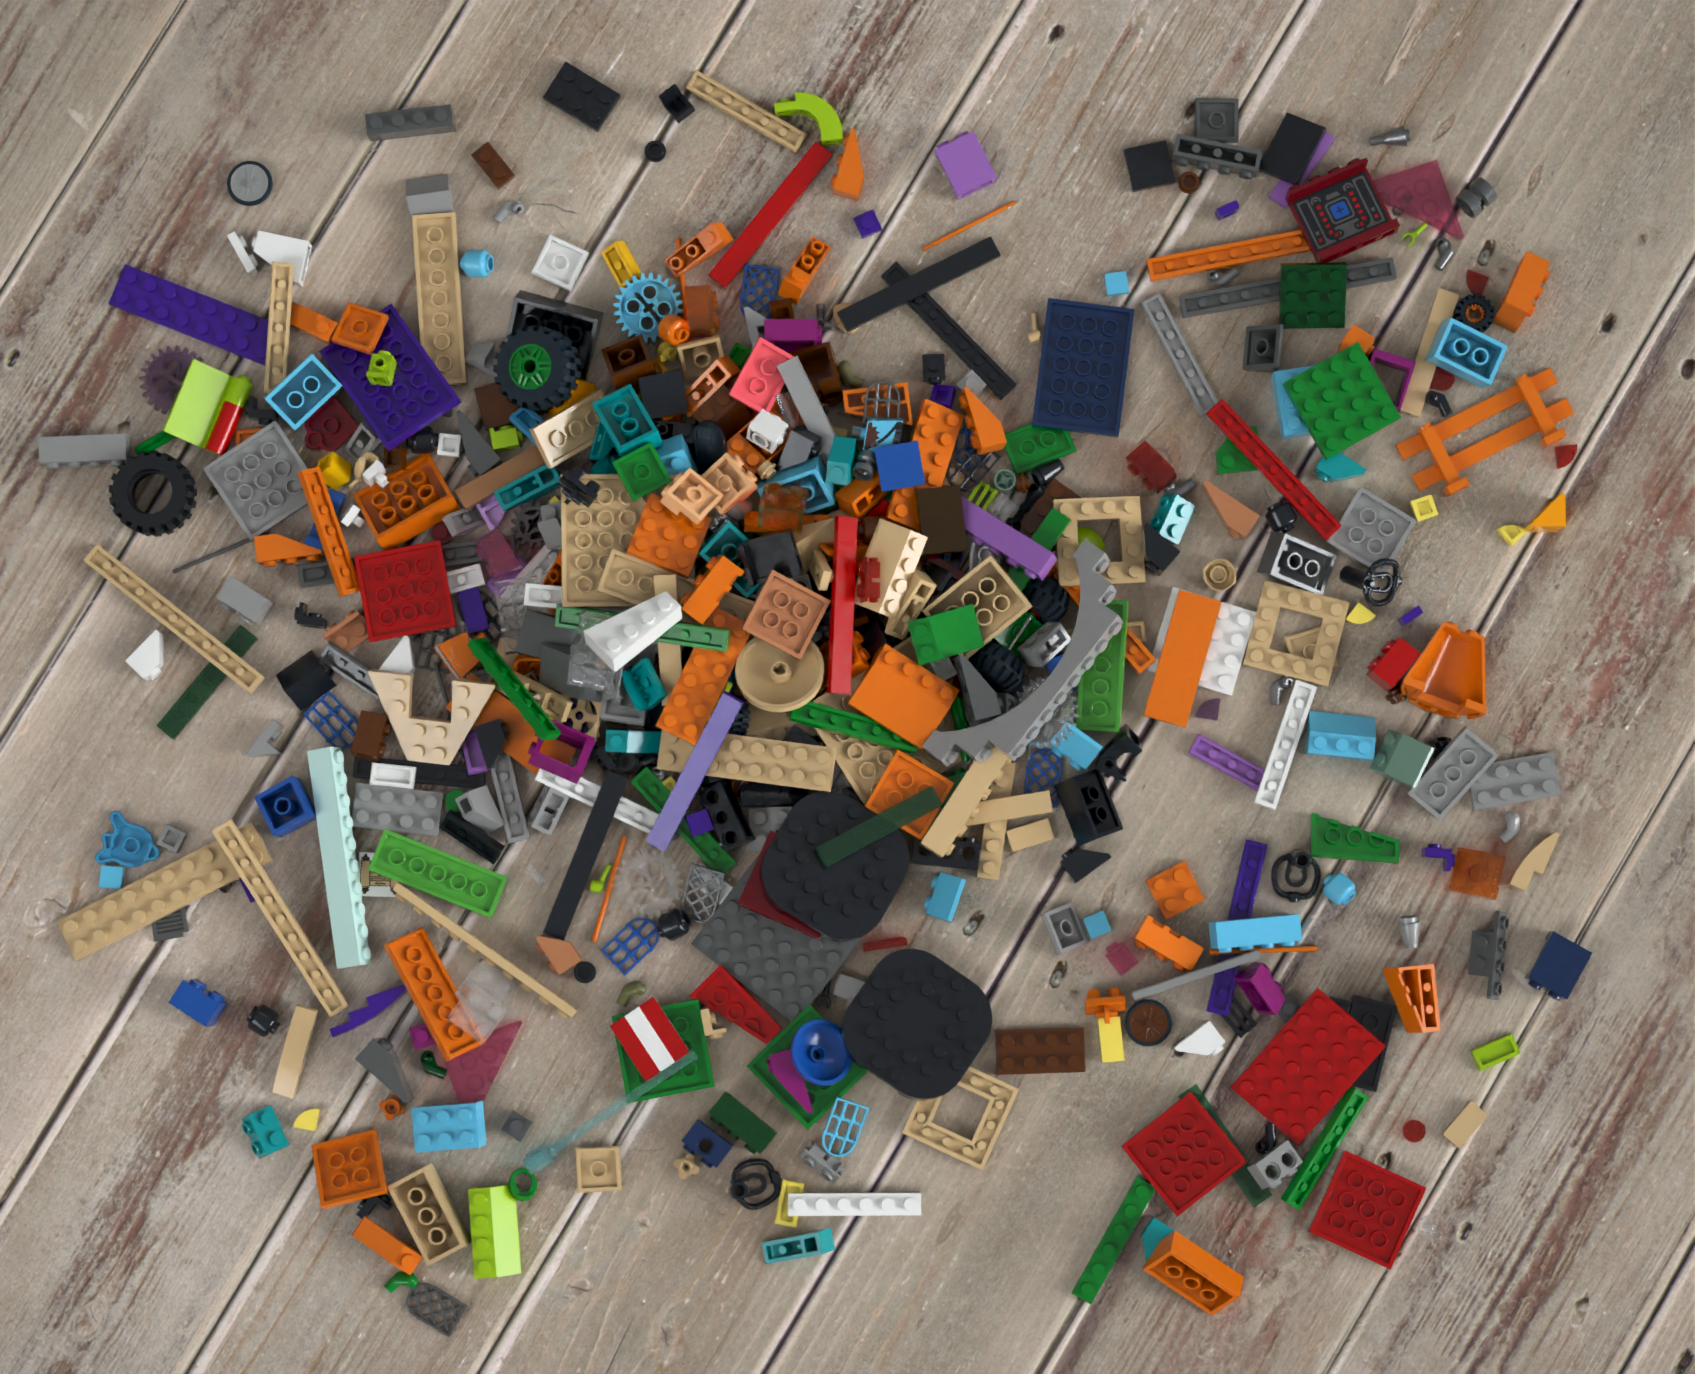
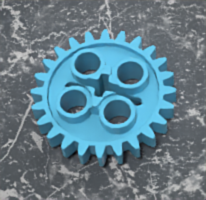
M651 272L648 278H645L644 274L641 273L640 280L632 276L633 283L625 280L627 288H618L622 295L614 296L619 300V303H614L613 306L617 307L619 311L614 312L613 315H620V319L616 321V324H624L621 331L628 329L627 337L633 334L635 336L642 334L645 343H647L648 337H651L652 342L655 343L656 336H659V323L650 312H643L645 307L635 296V293H639L647 304H653L651 309L660 320L665 316L658 313L657 308L659 304L665 303L668 305L669 312L667 315H677V313L683 312L682 309L678 308V305L682 304L683 301L676 300L680 292L673 293L672 290L675 288V284L668 287V278L662 282L660 274L656 279H653ZM647 286L653 287L655 290V296L652 299L644 296L643 291ZM631 300L636 301L639 305L635 313H631L627 309V303ZM644 317H649L653 322L652 327L648 330L641 326V320Z

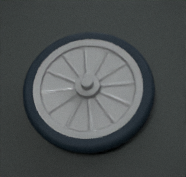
M245 161L236 165L229 173L227 179V188L230 196L237 203L245 206H254L265 201L270 195L273 186L269 170L261 163L255 161Z

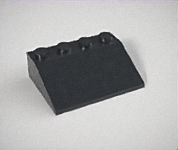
M520 290L514 297L507 336L511 332L517 334L516 330L521 327L527 328L532 325L542 326L562 333L564 337H568L572 341L571 346L576 347L578 354L575 356L581 360V366H578V371L581 372L579 379L586 380L604 312Z

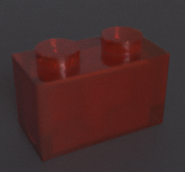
M1146 441L1142 442L1126 457L1127 469L1135 477L1139 475L1143 479L1141 481L1142 484L1149 491L1153 489L1158 494L1177 477L1175 469Z

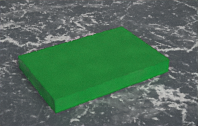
M1032 423L1005 433L1007 443L1004 449L1015 475L1020 474V472H1029L1034 470V467L1060 459L1077 451L1068 431L1032 427Z

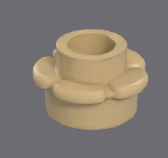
M767 460L758 468L756 473L760 476L761 480L765 478L770 480L777 472L774 469L776 464H772Z

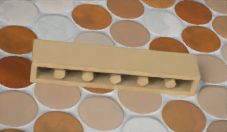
M994 747L991 756L984 760L982 764L974 760L920 842V845L940 858H943L944 855L949 856L955 848V845L952 844L957 836L961 838L968 828L964 824L968 818L974 819L979 811V808L976 806L981 799L983 801L987 799L992 791L989 789V786L993 781L998 782L1004 773L1001 768L1005 763L1009 765L1012 759Z

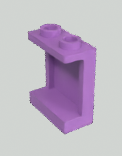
M965 131L957 135L956 140L950 143L944 141L936 146L937 149H935L934 155L936 159L938 158L954 190L953 193L957 201L996 182V175L974 131L970 133Z

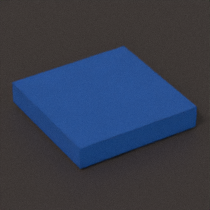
M918 440L874 448L882 492L925 485Z

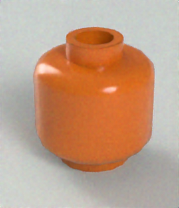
M669 314L660 321L658 334L661 339L673 346L683 344L688 339L690 325L681 317Z

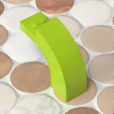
M795 92V101L781 99L778 103H774L775 116L777 117L804 115L813 119L820 129L822 146L843 144L840 119L831 105L822 98L809 93Z

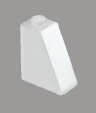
M258 230L257 236H254L251 247L254 249L253 252L271 267L272 261L294 263L293 283L303 287L312 249L311 243L306 240Z

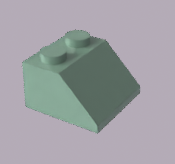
M1388 729L1370 769L1386 779L1416 788L1434 748L1403 733Z

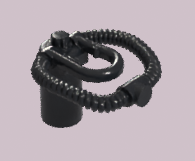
M1379 559L1373 562L1368 569L1369 571L1366 572L1351 566H1345L1340 571V580L1362 589L1365 600L1372 606L1380 607L1391 602L1395 596L1394 594H1396L1397 587L1402 584V578L1399 576L1400 567L1394 559ZM1381 565L1393 567V575L1388 572H1373ZM1383 577H1387V585L1384 588H1374L1375 578L1383 579ZM1389 591L1387 597L1382 600H1374L1370 594L1372 592L1386 593Z
M1300 848L1294 849L1291 853L1284 854V856L1281 855L1279 859L1275 860L1271 870V882L1274 892L1278 896L1288 898L1289 902L1298 903L1302 899L1307 900L1315 895L1319 886V879H1321L1320 865H1318L1317 860L1312 859L1307 852ZM1288 861L1285 880L1291 887H1300L1306 882L1307 867L1311 864L1315 870V879H1313L1314 881L1309 892L1300 894V892L1289 891L1288 893L1281 890L1277 882V872L1281 865L1280 863ZM1291 866L1302 869V879L1298 883H1293L1289 878L1292 871Z
M756 1158L743 1161L732 1171V1180L730 1181L728 1194L731 1198L736 1199L742 1207L744 1206V1208L749 1210H759L773 1203L778 1198V1195H780V1174L778 1171H774V1167L766 1159ZM764 1165L769 1170L768 1172H770L768 1175L771 1184H773L774 1192L768 1199L766 1198V1200L760 1203H748L745 1201V1198L759 1195L765 1190L766 1179L759 1173H751L737 1180L738 1174L745 1167ZM753 1177L759 1178L762 1182L761 1188L748 1192V1187L744 1182L749 1181Z

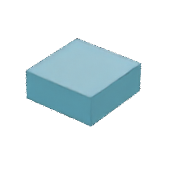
M1126 271L1104 274L1107 297L1129 294Z
M101 865L99 887L122 889L125 867Z
M1104 911L1083 918L1091 939L1112 931Z

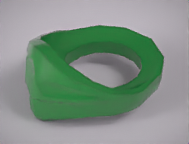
M520 1168L510 1175L509 1190L518 1201L524 1202L529 1200L537 1191V1179L529 1169ZM520 1173H525L531 1178V1187L527 1192H520L519 1188L516 1187L515 1178Z

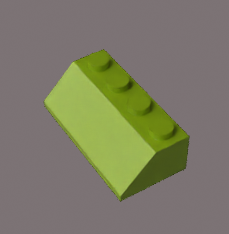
M509 1184L469 1188L468 1198L474 1279L522 1273L517 1203L510 1193Z

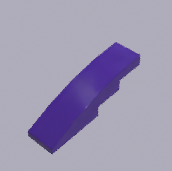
M403 984L366 997L368 1006L348 1013L350 1022L331 1028L332 1037H337L354 1030L379 1016L407 992L405 985Z

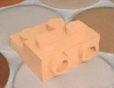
M727 452L701 475L703 479L724 495L722 500L715 506L722 515H725L739 501L743 502L758 488L755 483L758 479L750 470L747 472L742 467L745 464L737 454L733 456Z
M689 468L684 474L680 472L675 477L672 486L668 484L661 492L663 498L660 502L675 515L682 512L698 525L722 500L724 495Z

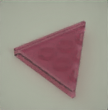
M1437 160L1373 181L1385 204L1391 205L1415 219H1420L1442 232L1455 236L1459 240L1464 238Z
M521 1020L482 1033L481 1035L485 1040L483 1045L448 1062L444 1059L458 1102H484L522 1025Z

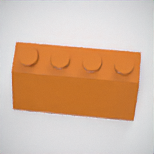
M1175 1230L1161 1239L1143 1266L1144 1271L1211 1316L1240 1298L1244 1277Z

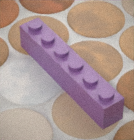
M961 496L965 532L972 537L971 540L980 547L983 545L989 547L988 551L998 558L1000 556L1007 559L1006 562L1015 569L1018 566L1025 570L1024 574L1035 580L1037 577L1043 581L1058 560L1054 553Z

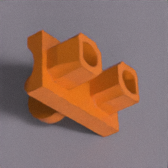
M1119 987L1108 989V997L1101 998L1099 990H1088L1087 999H1085L1086 1015L1095 1014L1096 1018H1104L1105 1024H1110V1017H1118V1012H1125V996H1122Z

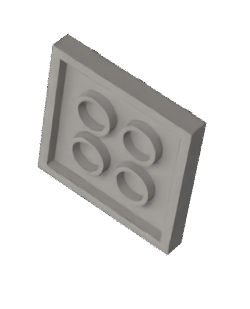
M1360 487L1339 520L1342 526L1328 538L1326 543L1369 569L1371 564L1379 559L1395 558L1417 520L1363 487ZM1390 565L1379 566L1375 573L1386 572Z

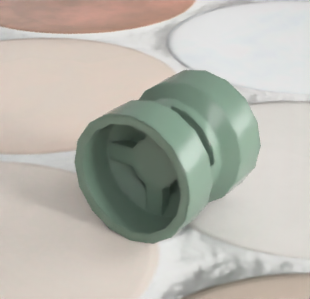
M1002 469L994 477V488L1000 493H1009L1015 486L1016 478L1012 471Z

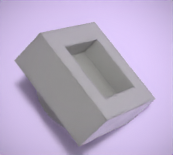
M971 370L956 386L961 391L964 387H968L977 396L987 387V384Z

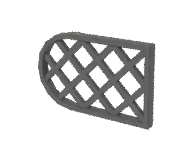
M691 863L681 907L685 912L686 908L692 907L695 913L692 915L687 913L691 921L702 923L708 921L715 913L725 872ZM696 868L703 869L704 871L699 873ZM693 869L696 875L690 878ZM711 872L717 873V874H720V875H718V876H716V877H713V875L711 874ZM708 873L711 880L704 882L701 875ZM721 877L720 885H718L716 879ZM699 878L702 885L695 888L692 880ZM713 882L717 889L710 892L706 885ZM690 884L693 890L687 892L688 885ZM704 887L708 894L701 897L697 890ZM718 891L715 901L712 894ZM695 892L698 899L692 902L688 895ZM709 896L713 903L706 906L703 899ZM685 897H686L687 901L689 902V904L686 905V906H685ZM700 901L704 908L697 911L694 904ZM714 906V909L711 914L708 909ZM706 911L709 917L702 919L699 914Z
M420 1283L413 1287L406 1299L409 1312L413 1316L448 1337L452 1334L467 1308L466 1304L442 1291L437 1286L428 1283ZM424 1286L425 1293L418 1295L416 1288ZM427 1286L435 1290L428 1292ZM414 1290L415 1296L410 1297L411 1293ZM437 1293L439 1301L431 1303L429 1295ZM440 1293L448 1298L442 1300ZM426 1296L428 1304L420 1306L418 1297ZM416 1298L417 1307L411 1308L409 1300ZM450 1301L452 1309L444 1311L443 1302ZM453 1301L460 1304L461 1306L455 1308ZM440 1304L441 1312L433 1313L432 1305ZM429 1306L431 1314L423 1316L421 1308ZM418 1309L420 1316L412 1310ZM463 1309L457 1318L456 1310ZM453 1311L454 1320L447 1321L445 1313ZM442 1314L444 1322L436 1324L434 1316ZM432 1317L433 1324L425 1319ZM454 1323L452 1329L449 1331L448 1324ZM445 1325L446 1332L440 1329L439 1326Z

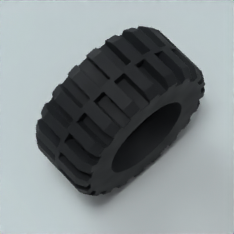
M142 451L138 452L136 457L131 455L126 458L128 461L126 464L120 463L117 467L120 469L117 474L113 473L111 477L114 482L113 485H109V492L112 494L109 501L110 505L114 507L113 512L124 525L142 535H153L155 537L162 536L163 533L169 535L174 533L173 529L176 527L180 529L185 525L183 521L186 518H191L192 514L190 511L196 507L197 502L194 501V496H197V489L194 488L195 481L189 474L190 471L181 462L166 453L162 454L158 451L146 453ZM152 474H160L171 483V499L167 506L157 513L148 514L142 512L135 504L134 494L136 487L145 477Z

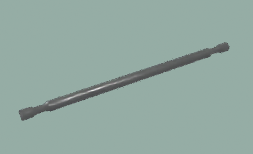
M268 530L267 532H265V533L262 534V535H268V534H270L271 532H270V530ZM247 538L183 565L180 568H176L173 570V573L176 574L183 569L190 568L251 541Z
M436 661L433 664L436 668L437 678L445 705L447 706L449 700L441 672L438 668L439 665ZM447 710L449 719L451 721V712ZM461 747L459 749V752L461 754L462 763H465L466 761L463 754V748Z

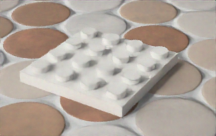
M1172 587L1152 653L1156 661L1148 667L1147 671L1156 672L1179 588ZM1221 603L1198 687L1232 696L1256 612L1228 603Z

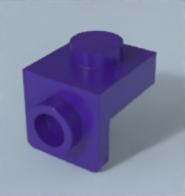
M1428 844V848H1422L1421 857L1443 858V871H1451V867L1455 866V854H1452V849L1441 848V844Z

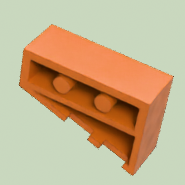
M1526 251L1510 281L1505 297L1501 300L1500 309L1493 318L1494 324L1515 333L1526 316L1531 317L1536 307L1533 304L1534 299L1538 300L1543 291L1540 285L1546 282L1550 271L1547 270L1550 265L1549 261Z
M908 383L894 384L900 393L899 418L903 419V424L913 426ZM888 385L879 386L880 398L887 399ZM876 386L870 389L868 397L875 398ZM891 386L892 399H898L895 388ZM869 387L842 391L845 413L864 416V398ZM867 401L866 416H874L873 401ZM878 402V417H886L885 402ZM890 402V418H897L898 403Z

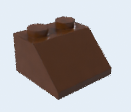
M723 385L693 414V418L698 424L705 420L716 422L723 429L727 442L754 417L741 402L728 395L730 390Z

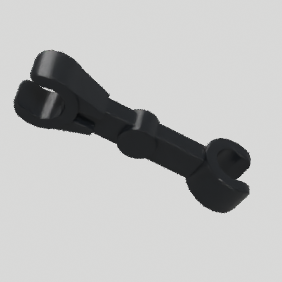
M1031 484L1025 501L1019 506L1015 516L1008 518L1005 523L1019 531L1021 528L1020 521L1030 510L1032 503L1044 494V488L1041 485Z

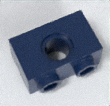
M697 1119L682 1139L684 1143L683 1148L692 1155L695 1152L702 1157L700 1161L709 1168L712 1166L717 1168L734 1146L700 1119ZM709 1139L712 1142V1149L710 1151H703L700 1147L701 1140Z

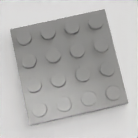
M276 420L203 468L250 541L254 540V536H261L308 505L297 474L302 470L308 469V467Z

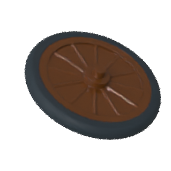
M1150 999L1141 1000L1135 1003L1126 1014V1031L1129 1037L1139 1045H1158L1168 1037L1171 1031L1172 1020L1170 1013L1158 1001Z

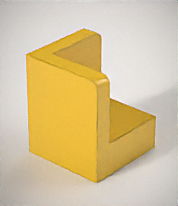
M332 451L318 460L317 467L320 466L325 484L336 490L350 481L352 464Z

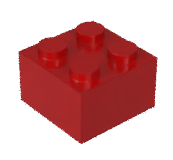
M1401 637L1388 641L1381 649L1382 656H1377L1367 666L1369 671L1366 675L1385 691L1392 689L1420 655L1416 649Z

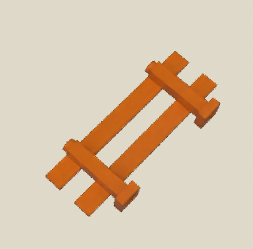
M1551 368L1532 377L1524 374L1515 379L1516 385L1434 426H1431L1429 422L1418 428L1420 433L1395 445L1403 461L1426 449L1429 451L1435 464L1411 476L1419 492L1441 480H1444L1446 487L1443 489L1446 497L1470 485L1467 478L1461 479L1457 472L1539 431L1543 436L1539 441L1543 449L1566 437L1564 429L1557 430L1555 423L1574 414L1568 400L1565 398L1546 408L1538 394L1558 383ZM1524 400L1531 416L1449 457L1442 441Z

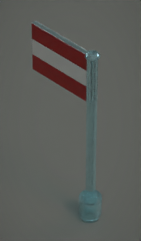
M652 997L610 1026L646 1082L553 1145L549 1144L547 1146L543 1143L526 1154L523 1163L531 1174L539 1173L556 1162L555 1156H557V1152L692 1061L698 1060L696 1052L688 1049L655 997Z

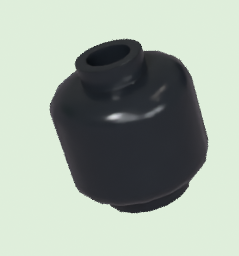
M426 426L406 439V447L413 454H431L434 446H438V433H434L431 426Z
M1281 500L1267 508L1268 512L1265 518L1274 532L1282 531V533H1287L1295 528L1293 524L1297 521L1298 517L1290 503H1283Z
M674 908L659 917L657 931L662 938L666 937L668 940L674 941L689 932L690 918L684 910L680 911Z
M264 1004L259 1007L255 1005L246 1019L248 1021V1028L262 1037H266L269 1033L274 1035L280 1025L277 1022L279 1014Z

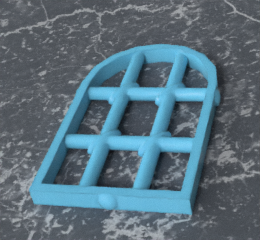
M835 1098L821 1139L823 1148L828 1154L842 1157L852 1152L858 1142L869 1107L843 1098ZM838 1100L845 1102L840 1116L833 1114ZM848 1104L856 1106L851 1119L845 1118L844 1115ZM859 1107L865 1109L861 1123L855 1121ZM832 1117L837 1118L838 1121L833 1133L827 1131ZM842 1120L848 1122L849 1125L844 1137L837 1133ZM853 1124L859 1126L854 1140L849 1139V1133ZM825 1135L831 1136L828 1149L824 1142ZM835 1138L842 1140L838 1154L830 1152ZM846 1141L853 1143L850 1149L842 1153Z

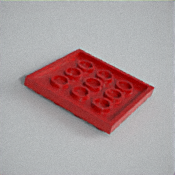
M441 540L354 556L370 643L457 627Z
M1191 1091L1121 1146L1177 1217L1247 1163L1244 1156Z
M1344 1150L1308 1232L1391 1270L1426 1187Z

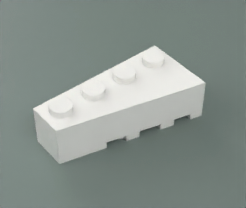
M665 591L584 630L585 642L616 672L682 619L681 605Z

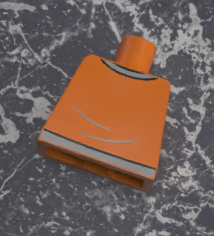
M466 632L434 647V651L454 679H463L480 662L467 645L471 638ZM481 632V633H479L477 636H475L474 638H486V637H485L484 634Z

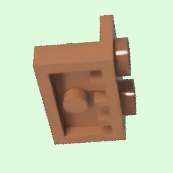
M359 610L348 612L343 616L344 620L339 624L333 623L325 629L326 633L322 636L328 642L332 641L348 653L364 643L369 637L365 617Z

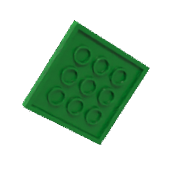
M1359 342L1282 384L1325 460L1401 418Z
M699 999L661 1006L690 1053L647 1082L615 1035L627 1103L715 1087ZM628 1013L612 1016L613 1024Z
M810 1004L747 1065L752 1073L807 1130L833 1106L836 1097L841 1098L868 1072L852 1061L846 1076L832 1085L819 1086L804 1079L813 1108L812 1113H808L776 1079L774 1072L769 1073L766 1060H770V1054L791 1049L793 1036L803 1024L816 1019H824ZM813 1052V1057L816 1059L817 1056H816V1054Z

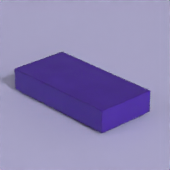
M478 586L457 592L468 634L490 629Z

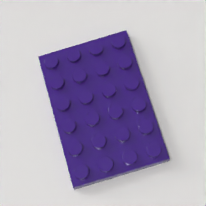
M392 304L379 311L387 314L389 319L373 354H378L379 351L384 350L394 356L397 366L392 386L371 385L366 373L369 370L372 355L333 342L319 351L388 451L461 403L456 393Z

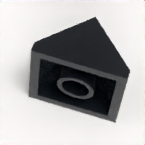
M312 650L276 675L283 690L300 711L337 686Z

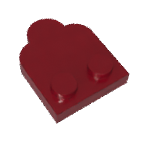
M332 395L304 422L305 429L308 432L305 436V444L313 451L323 449L328 452H334L354 435L359 427V423L335 395Z

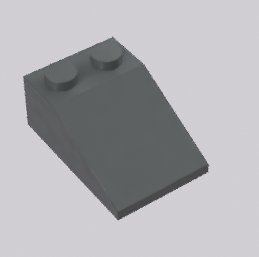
M1271 531L1257 572L1299 589L1323 595L1337 555L1286 533Z
M542 643L539 683L579 700L601 703L607 664L592 649Z
M964 655L953 658L969 722L1000 715V710L1003 709L1000 696L997 697L996 692Z
M373 1038L355 1059L405 1103L411 1102L414 1096L397 1054L392 1049L394 1047L393 1044L386 1038Z

